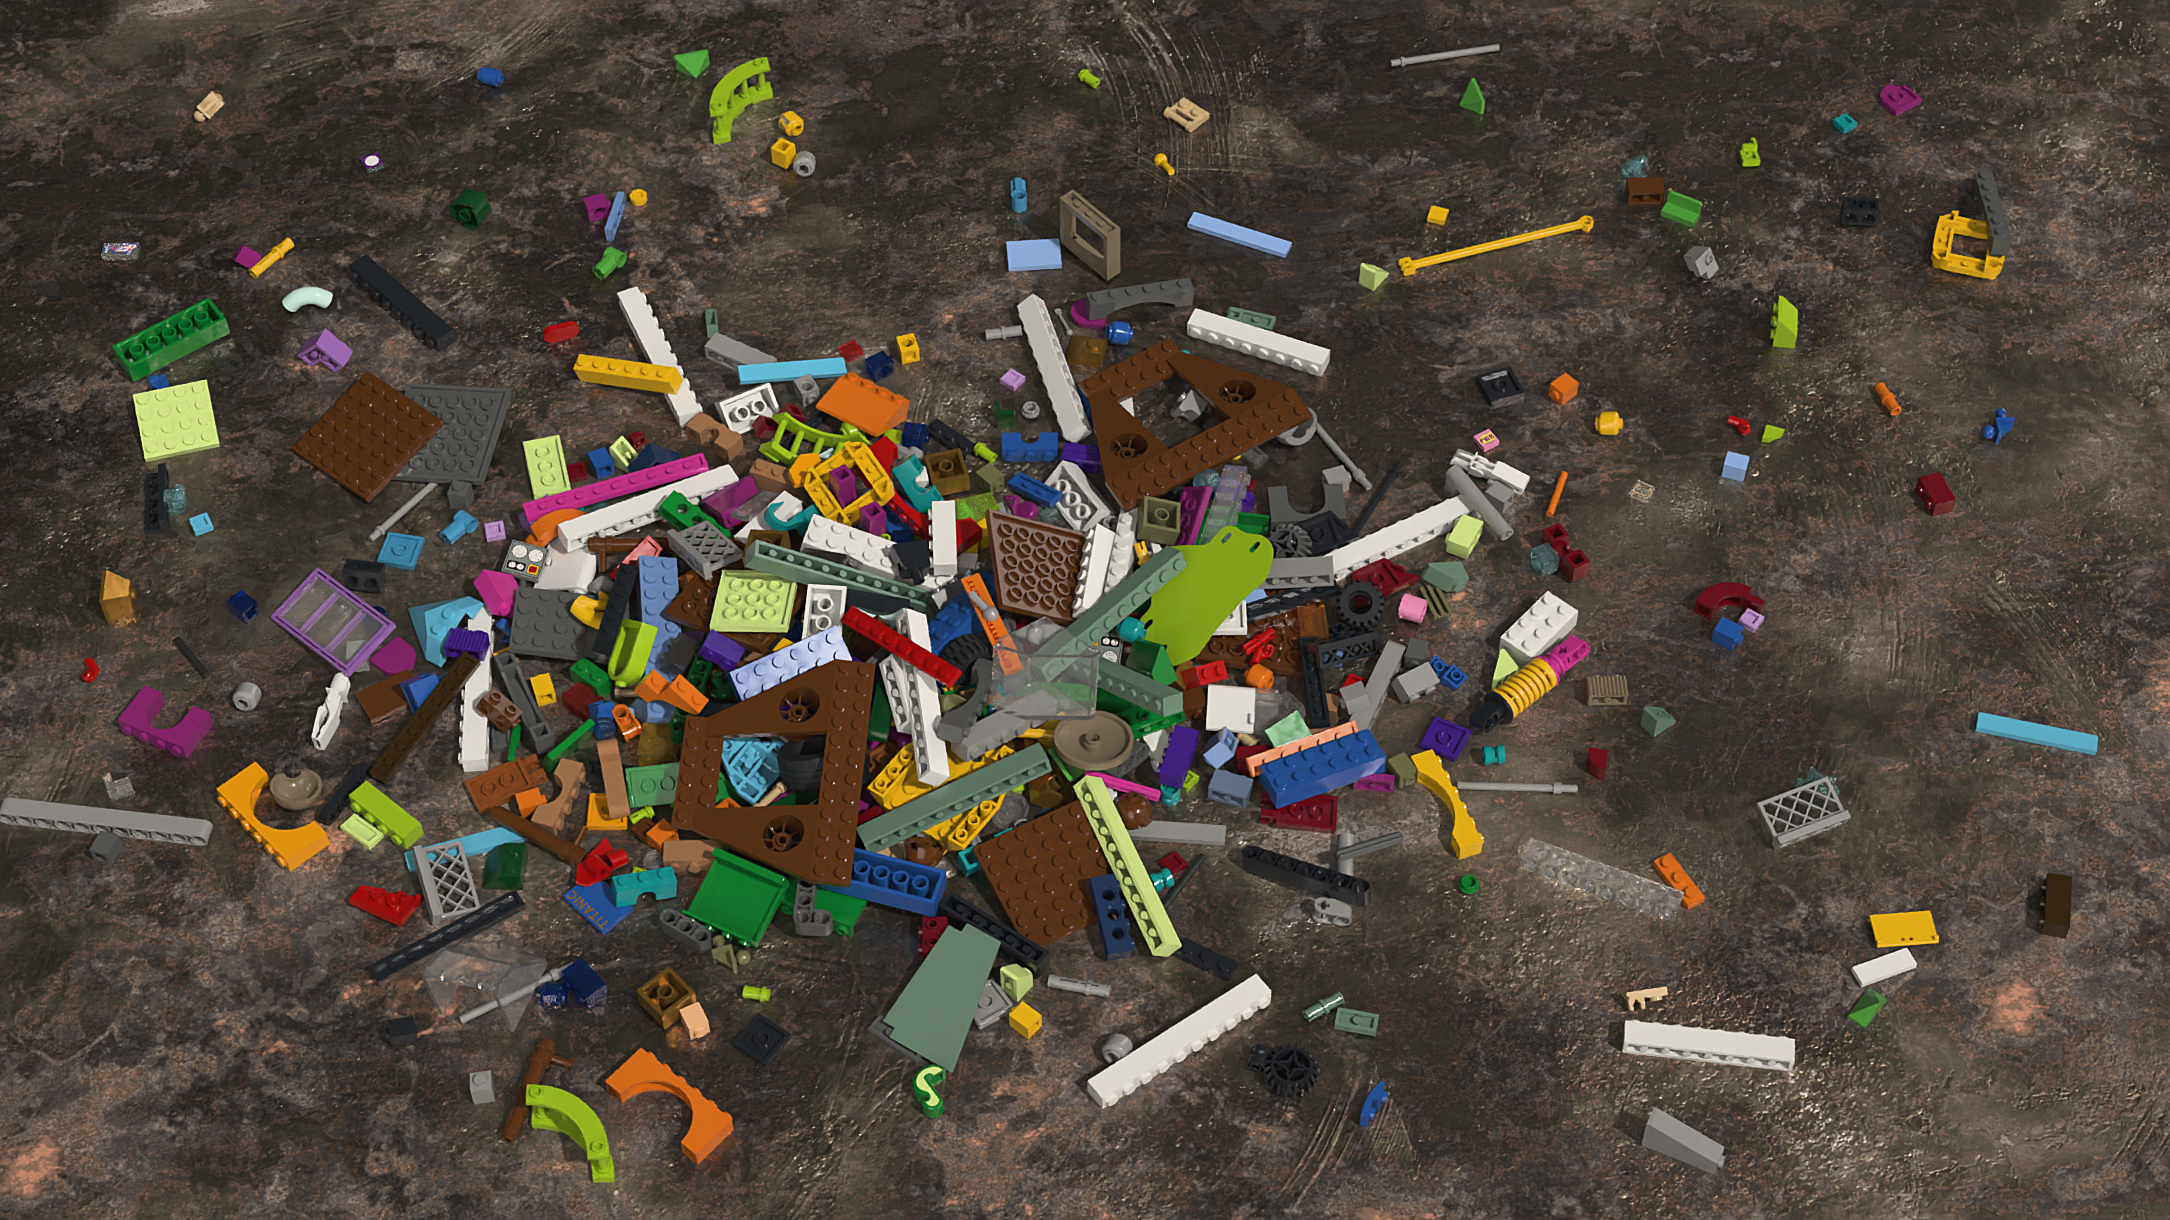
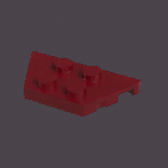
M1386 558L1353 571L1351 576L1352 581L1360 582L1361 579L1364 580V583L1372 582V586L1376 585L1379 588V592H1382L1383 598L1419 582L1417 574L1411 575L1405 572V568L1393 564L1392 561ZM1354 598L1356 610L1370 604V601L1366 598Z

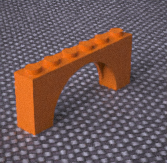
M640 1048L605 1081L607 1092L622 1104L632 1096L646 1091L669 1092L686 1102L693 1113V1119L687 1135L681 1141L682 1152L696 1164H699L734 1130L733 1119L726 1111H720L711 1099H705L696 1087L691 1088L682 1076H676L667 1064H661L657 1061L656 1056L650 1051L646 1052Z

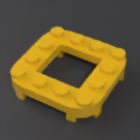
M1952 211L1951 214L1940 216L1931 251L1933 267L1970 276L1988 278L1990 280L1995 279L2002 270L2005 255L1990 256L1988 248L1985 260L1950 253L1954 233L1988 240L1986 222L1958 216L1959 211Z
M847 441L843 443L845 446L843 449L816 468L811 466L807 470L808 474L805 478L804 487L825 518L854 527L860 522V508L874 501L882 507L894 496L895 491L892 480L864 442ZM857 463L873 488L842 509L826 486L829 483V472L844 464L851 468Z

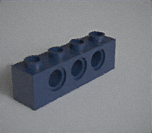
M1114 874L1090 878L1088 887L1106 961L1131 957L1132 951L1135 949L1133 937L1129 936L1130 923L1129 919L1124 916L1125 902L1124 899H1120L1119 892H1121L1119 880L1115 879ZM1109 895L1113 900L1107 901L1103 896ZM1114 914L1117 919L1111 920L1107 915ZM1118 933L1122 938L1115 939L1112 934Z

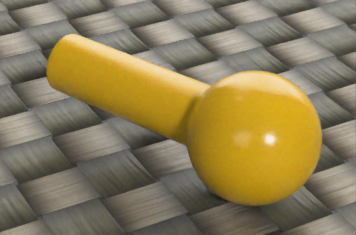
M1163 153L1155 155L1154 163L1157 166H1162L1169 175H1173L1175 170L1167 163L1166 155Z

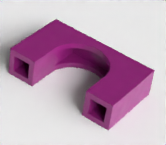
M845 464L829 472V490L842 509L858 499L855 491V475ZM874 501L860 508V522L853 528L878 537L886 534V512Z
M144 686L118 718L121 731L125 735L137 737L144 743L149 742L158 749L168 750L175 756L188 758L214 724L210 712L193 706L178 725L169 729L154 728L151 726V722L165 702L160 691Z

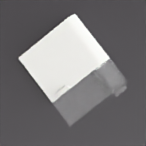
M1208 684L1206 730L1220 731L1226 726L1231 732L1265 735L1263 730L1278 721V706L1282 705V694H1279V690Z

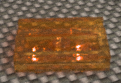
M1316 605L1297 606L1300 638L1317 636L1318 640L1322 638L1329 639L1325 605H1322V607H1316Z

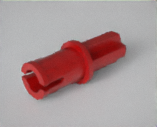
M1269 627L1259 635L1255 634L1251 640L1242 645V652L1245 655H1249L1256 648L1265 646L1266 643L1275 639L1274 629Z

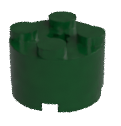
M464 189L450 206L452 217L456 221L460 220L463 223V227L471 230L478 228L492 212V208L486 200V195L482 191Z

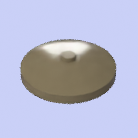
M1085 710L1073 713L1061 720L1054 731V748L1059 757L1071 766L1084 770L1099 771L1114 768L1126 761L1133 750L1134 736L1130 726L1120 717L1105 711Z

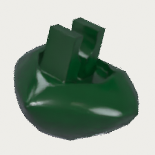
M721 671L714 673L713 676L715 678L712 679L714 683L710 690L711 696L723 701L733 700L736 695L728 677H724Z

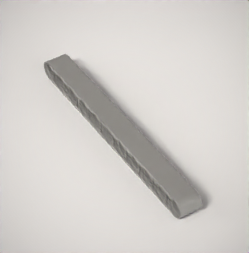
M6 797L0 805V822L5 824L99 834L100 831L114 832L119 837L205 846L208 844L213 829L212 823L203 819Z

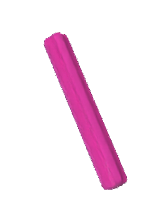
M1086 770L1084 773V777L1089 775L1102 778L1105 786L1126 793L1137 792L1153 801H1158L1161 791L1097 771Z

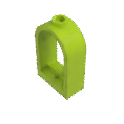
M623 618L608 664V674L611 679L616 680L615 685L626 688L627 685H634L640 680L645 671L658 631L657 627Z

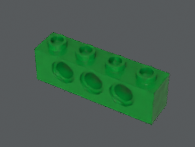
M675 490L660 505L657 512L680 531L694 526L693 521L701 523L708 520L727 538L733 539L734 537L728 529L722 528L716 523L714 518L704 514L697 505L690 503L683 494ZM678 510H683L685 514L680 513Z
M1137 706L1116 714V716L1123 719L1130 726L1134 740L1186 721L1184 710L1162 717L1143 707Z

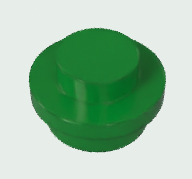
M1465 875L1459 881V888L1465 894H1474L1479 889V881L1473 875Z

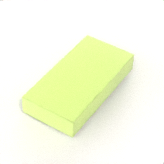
M355 813L340 826L343 832L369 850L384 838L381 831Z

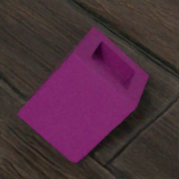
M241 243L233 259L250 269L260 261L262 254Z

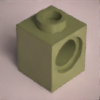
M990 462L975 472L976 484L990 496L1000 492L1005 487L1004 474Z
M1402 752L1387 760L1386 772L1389 775H1395L1394 782L1401 788L1412 784L1416 780L1417 768L1405 752Z

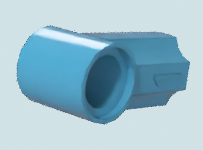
M1021 177L1014 178V180L1010 181L1011 206L1013 211L1020 213L1027 209L1026 183Z
M460 510L455 514L453 522L440 532V537L446 544L452 545L466 532H474L478 526V519L465 510Z

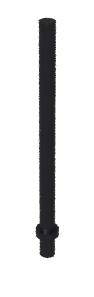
M1397 461L1394 467L1390 468L1387 478L1352 529L1354 532L1359 534L1395 477L1397 478L1400 475V470L1403 467L1402 462Z

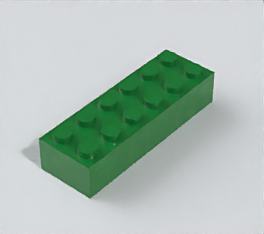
M207 298L113 345L112 348L118 363L132 381L135 382L230 334L226 318L210 298Z

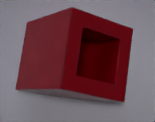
M1589 747L1586 761L1587 770L1594 778L1603 781L1609 751Z

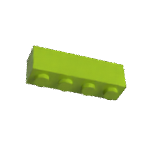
M367 780L349 795L352 810L357 814L361 813L369 824H375L383 835H389L397 846L401 845L407 850L424 835L422 825L418 820Z

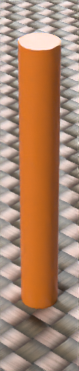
M1565 471L1560 473L1546 512L1548 517H1553L1568 476V473Z

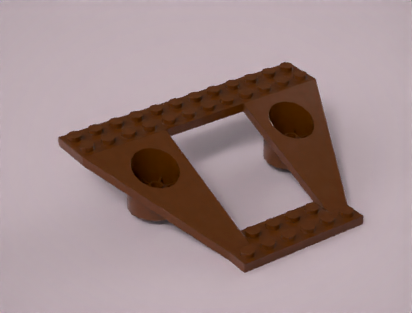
M1171 338L1111 366L1078 384L1079 389L1088 400L1105 485L1125 513L1139 507L1144 495L1157 498L1312 419L1313 416L1292 387L1182 352ZM1177 373L1211 404L1213 416L1220 424L1168 449L1120 403L1173 377Z
M834 659L707 718L687 715L671 828L694 831L759 860L770 868L781 870L808 883L850 888L876 664ZM799 702L798 705L792 706V704H791V703ZM786 705L789 711H781V709ZM813 709L815 715L808 714V711ZM826 734L818 804L715 808L724 738L783 736L785 739L798 742L808 740L814 735ZM783 829L782 832H779V833H776V832L774 831V830ZM785 830L791 831L792 834L789 835V834L785 833L784 831H785ZM770 832L773 839H765L764 837ZM797 836L800 843L792 842V839ZM765 844L772 845L773 847L769 849Z

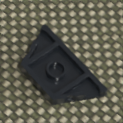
M1331 510L1295 524V526H1300L1302 530H1305L1311 539L1312 548L1309 550L1312 554L1307 555V557H1317L1360 539L1358 533L1349 528Z

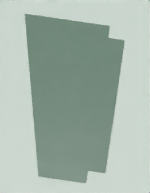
M968 923L961 932L948 926L883 1021L894 1027L889 1037L953 1073L1001 942Z

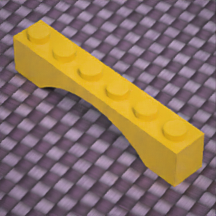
M1433 749L1412 755L1410 760L1417 768V783L1435 792L1449 808L1454 825L1451 846L1458 859L1461 860L1481 853L1482 844H1484L1483 836L1480 832H1477L1474 819L1469 817L1465 803L1461 802L1458 797L1457 788L1452 786L1448 772L1442 768L1440 757L1435 755Z

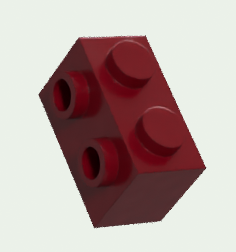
M947 916L923 917V925H919V938L922 937V943H919V955H923V962L948 927Z

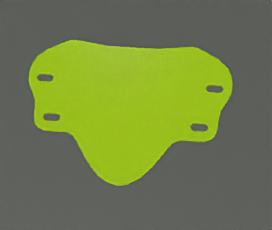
M1229 525L1222 528L1205 545L1172 546V548L1182 552L1187 567L1151 596V606L1140 618L1144 625L1149 620H1153V623L1146 629L1147 632L1144 640L1167 645L1166 652L1172 666H1177L1196 657L1227 617L1268 577L1273 562L1274 549L1267 538L1258 534L1245 533L1237 527ZM1227 533H1231V537L1225 543H1222L1223 537ZM1256 542H1260L1258 548L1254 552H1250V548Z

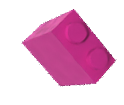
M483 569L473 583L491 614L513 618L518 583L511 574Z

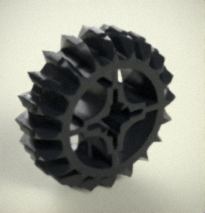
M1288 1043L1286 1048L1281 1044L1278 1050L1273 1048L1272 1054H1268L1265 1061L1267 1067L1263 1069L1265 1082L1269 1084L1270 1090L1276 1089L1277 1095L1281 1092L1284 1093L1285 1098L1288 1094H1292V1097L1295 1098L1296 1094L1303 1097L1304 1091L1310 1093L1311 1088L1316 1086L1320 1075L1317 1057H1313L1312 1051L1307 1052L1306 1046L1300 1049L1298 1043L1295 1047H1291Z

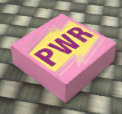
M1489 429L1473 437V441L1483 452L1499 445V440Z

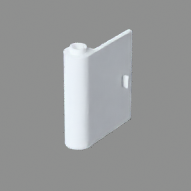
M555 537L548 543L549 555L538 583H535L534 588L555 591L568 590L571 593L588 594V587L593 582L599 563V554L588 552V545L567 552L559 537Z

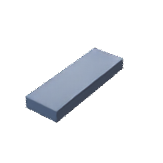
M617 192L605 226L607 241H614L626 206L624 192Z

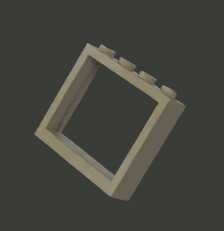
M1071 190L1060 197V242L1106 281L1119 274L1120 227L1076 191ZM1076 217L1103 238V255L1076 234Z

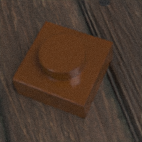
M645 816L631 827V833L646 844V833L656 824Z

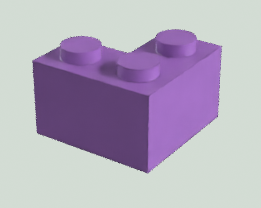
M324 329L307 339L297 356L311 367L321 361L335 373L345 366L353 351L345 343L337 339L332 332Z

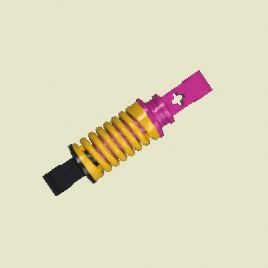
M1570 635L1551 652H1547L1544 656H1534L1530 662L1506 679L1500 686L1485 695V703L1471 713L1469 723L1485 733H1489L1499 723H1511L1518 714L1542 697L1544 693L1558 686L1560 677L1568 669L1572 668L1574 664L1587 656L1590 651V644L1574 635Z

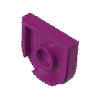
M1895 84L1885 86L1879 98L1882 106L1895 117L1919 105L1922 101V98L1907 86H1894Z
M1086 298L1079 299L1072 305L1071 319L1078 326L1105 330L1106 318L1089 320L1085 310Z
M396 636L373 655L369 662L385 675L392 676L406 669L411 671L416 665V653L411 645Z

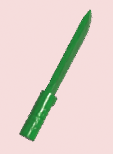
M522 721L515 729L512 728L507 757L510 762L515 761L516 750L519 748L523 728Z

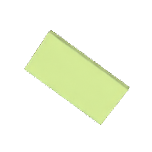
M555 435L524 441L523 446L534 499H541L546 494L551 496L571 490L560 436Z

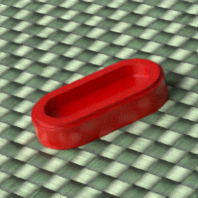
M567 321L545 328L542 334L546 342L554 343L575 337L579 333V328L576 322Z

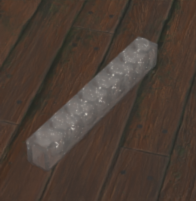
M1529 837L1521 856L1520 867L1526 871L1558 880L1565 885L1597 894L1604 899H1611L1624 906H1630L1644 913L1658 916L1663 920L1674 922L1683 901V891Z

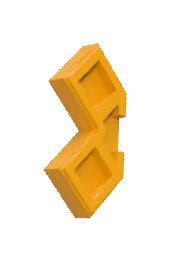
M818 452L800 454L789 469L788 476L794 488L804 487L805 478L808 474L807 470L811 466L816 468L822 463Z

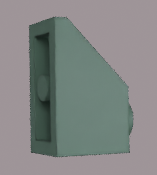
M1461 561L1428 563L1421 575L1422 579L1445 592L1463 591L1469 580V576Z

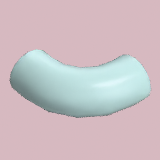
M305 286L293 290L284 297L282 303L291 312H296L300 307L307 304H315L326 308L333 298V293L319 287Z

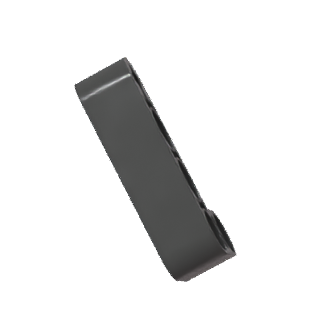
M798 878L793 914L795 931L800 935L808 936L830 935L833 932L832 914L828 910L815 909L818 892L817 884L808 883Z

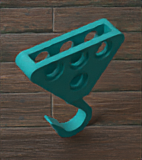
M783 501L770 504L764 512V519L771 528L776 531L796 529L803 538L813 514L824 517L815 503L799 512L787 522L779 520L774 515V512L784 503Z

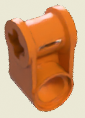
M619 704L612 709L613 722L625 743L637 735L641 736L644 734L640 723L626 705Z

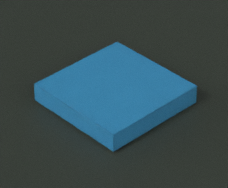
M388 532L377 562L385 563V566L414 570L424 546L425 538Z

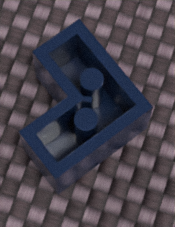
M649 443L627 468L629 473L679 460L680 457L678 452Z

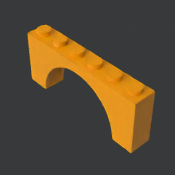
M254 762L216 788L219 795L217 800L222 807L229 809L234 819L238 818L241 821L240 823L246 831L250 830L252 832V836L258 843L262 842L264 844V848L269 855L274 854L276 856V860L281 867L285 866L291 872L330 844L327 833L315 821L297 829L278 830L265 826L254 816L255 805L261 793L270 786L268 774Z

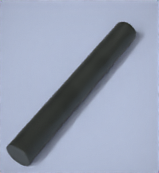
M176 637L174 643L203 678H208L210 672L180 637Z

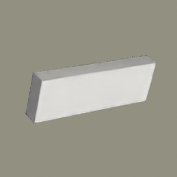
M1904 948L1854 966L1851 972L1859 985L1864 987L1914 969L1917 963L1908 948Z

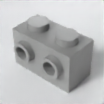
M1426 662L1396 677L1391 685L1403 704L1407 701L1412 703L1418 700L1423 693L1426 695L1431 694L1436 690L1435 687L1440 680L1429 662Z

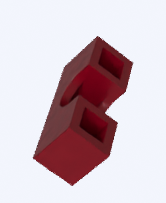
M1557 523L1543 529L1541 545L1568 579L1573 583L1588 576L1589 559L1581 549L1572 551L1569 545V534L1561 524Z

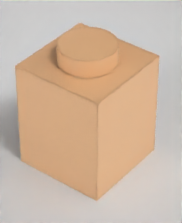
M699 1002L679 1010L681 1021L691 1040L703 1037L706 1033L710 1032L708 1019Z

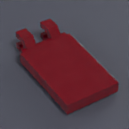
M1262 792L1260 807L1271 808L1274 806V808L1261 809L1259 823L1268 825L1272 823V825L1279 828L1335 834L1338 797L1319 794L1276 809L1267 792Z

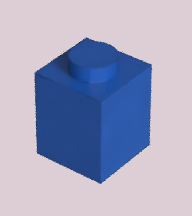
M605 447L588 453L589 464L598 480L615 474L613 461Z
M1722 617L1713 631L1711 641L1733 651L1735 646H1740L1744 639L1742 635L1744 627Z

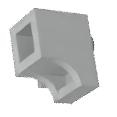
M1693 246L1684 255L1689 271H1694L1697 277L1702 276L1703 279H1709L1719 269L1710 247Z
M1191 389L1187 393L1183 392L1177 398V402L1170 410V414L1175 419L1182 416L1192 422L1200 416L1208 403Z

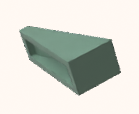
M716 308L705 309L708 338H712L716 332L719 333Z

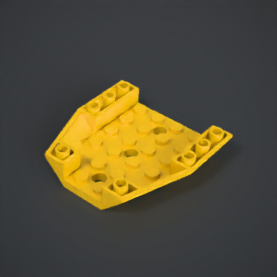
M945 740L950 777L937 787L918 781L913 742H911L899 751L867 787V790L884 811L888 813L1017 752L1004 745L1000 750L994 748L980 755L979 757L982 758L980 762H973L972 760L965 762L951 750V742ZM1006 793L989 801H983L980 805L920 833L931 838L935 843L937 840H940L948 851L964 850L1001 808Z

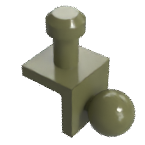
M722 935L714 936L712 943L716 948L711 949L714 964L720 962L733 968L735 973L738 972L737 963L746 965L750 962L751 956L748 951L740 950L734 956L731 944L724 946V937Z

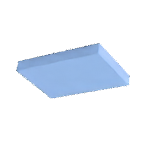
M1059 238L1006 242L1009 272L1062 268Z

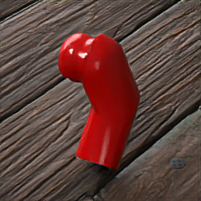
M1732 415L1729 416L1727 424L1736 426L1742 435L1750 433L1751 427L1747 420Z
M1271 644L1256 648L1250 665L1260 664L1262 659L1272 656L1275 650Z
M88 657L84 661L88 670L84 671L86 674L82 673V679L87 683H91L97 678L100 668L92 657Z

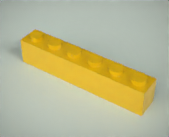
M579 354L573 368L580 381L676 395L683 381L676 367Z

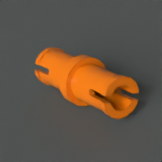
M1878 383L1874 389L1881 398V403L1888 408L1892 416L1898 415L1902 408L1896 402L1895 395L1890 393L1885 383Z

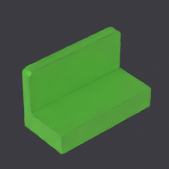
M1670 190L1667 202L1662 208L1660 216L1693 228L1700 217L1702 202Z
M1054 746L1047 750L1069 783L1085 773L1084 769L1076 768L1063 761L1055 751Z

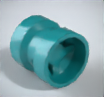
M1503 744L1496 745L1495 747H1490L1489 745L1482 747V757L1485 766L1492 763H1497L1498 765L1505 764Z
M1161 784V802L1167 806L1176 805L1180 801V788Z
M1168 868L1161 869L1157 874L1151 873L1148 875L1157 893L1161 892L1165 887L1171 888L1174 886V880Z

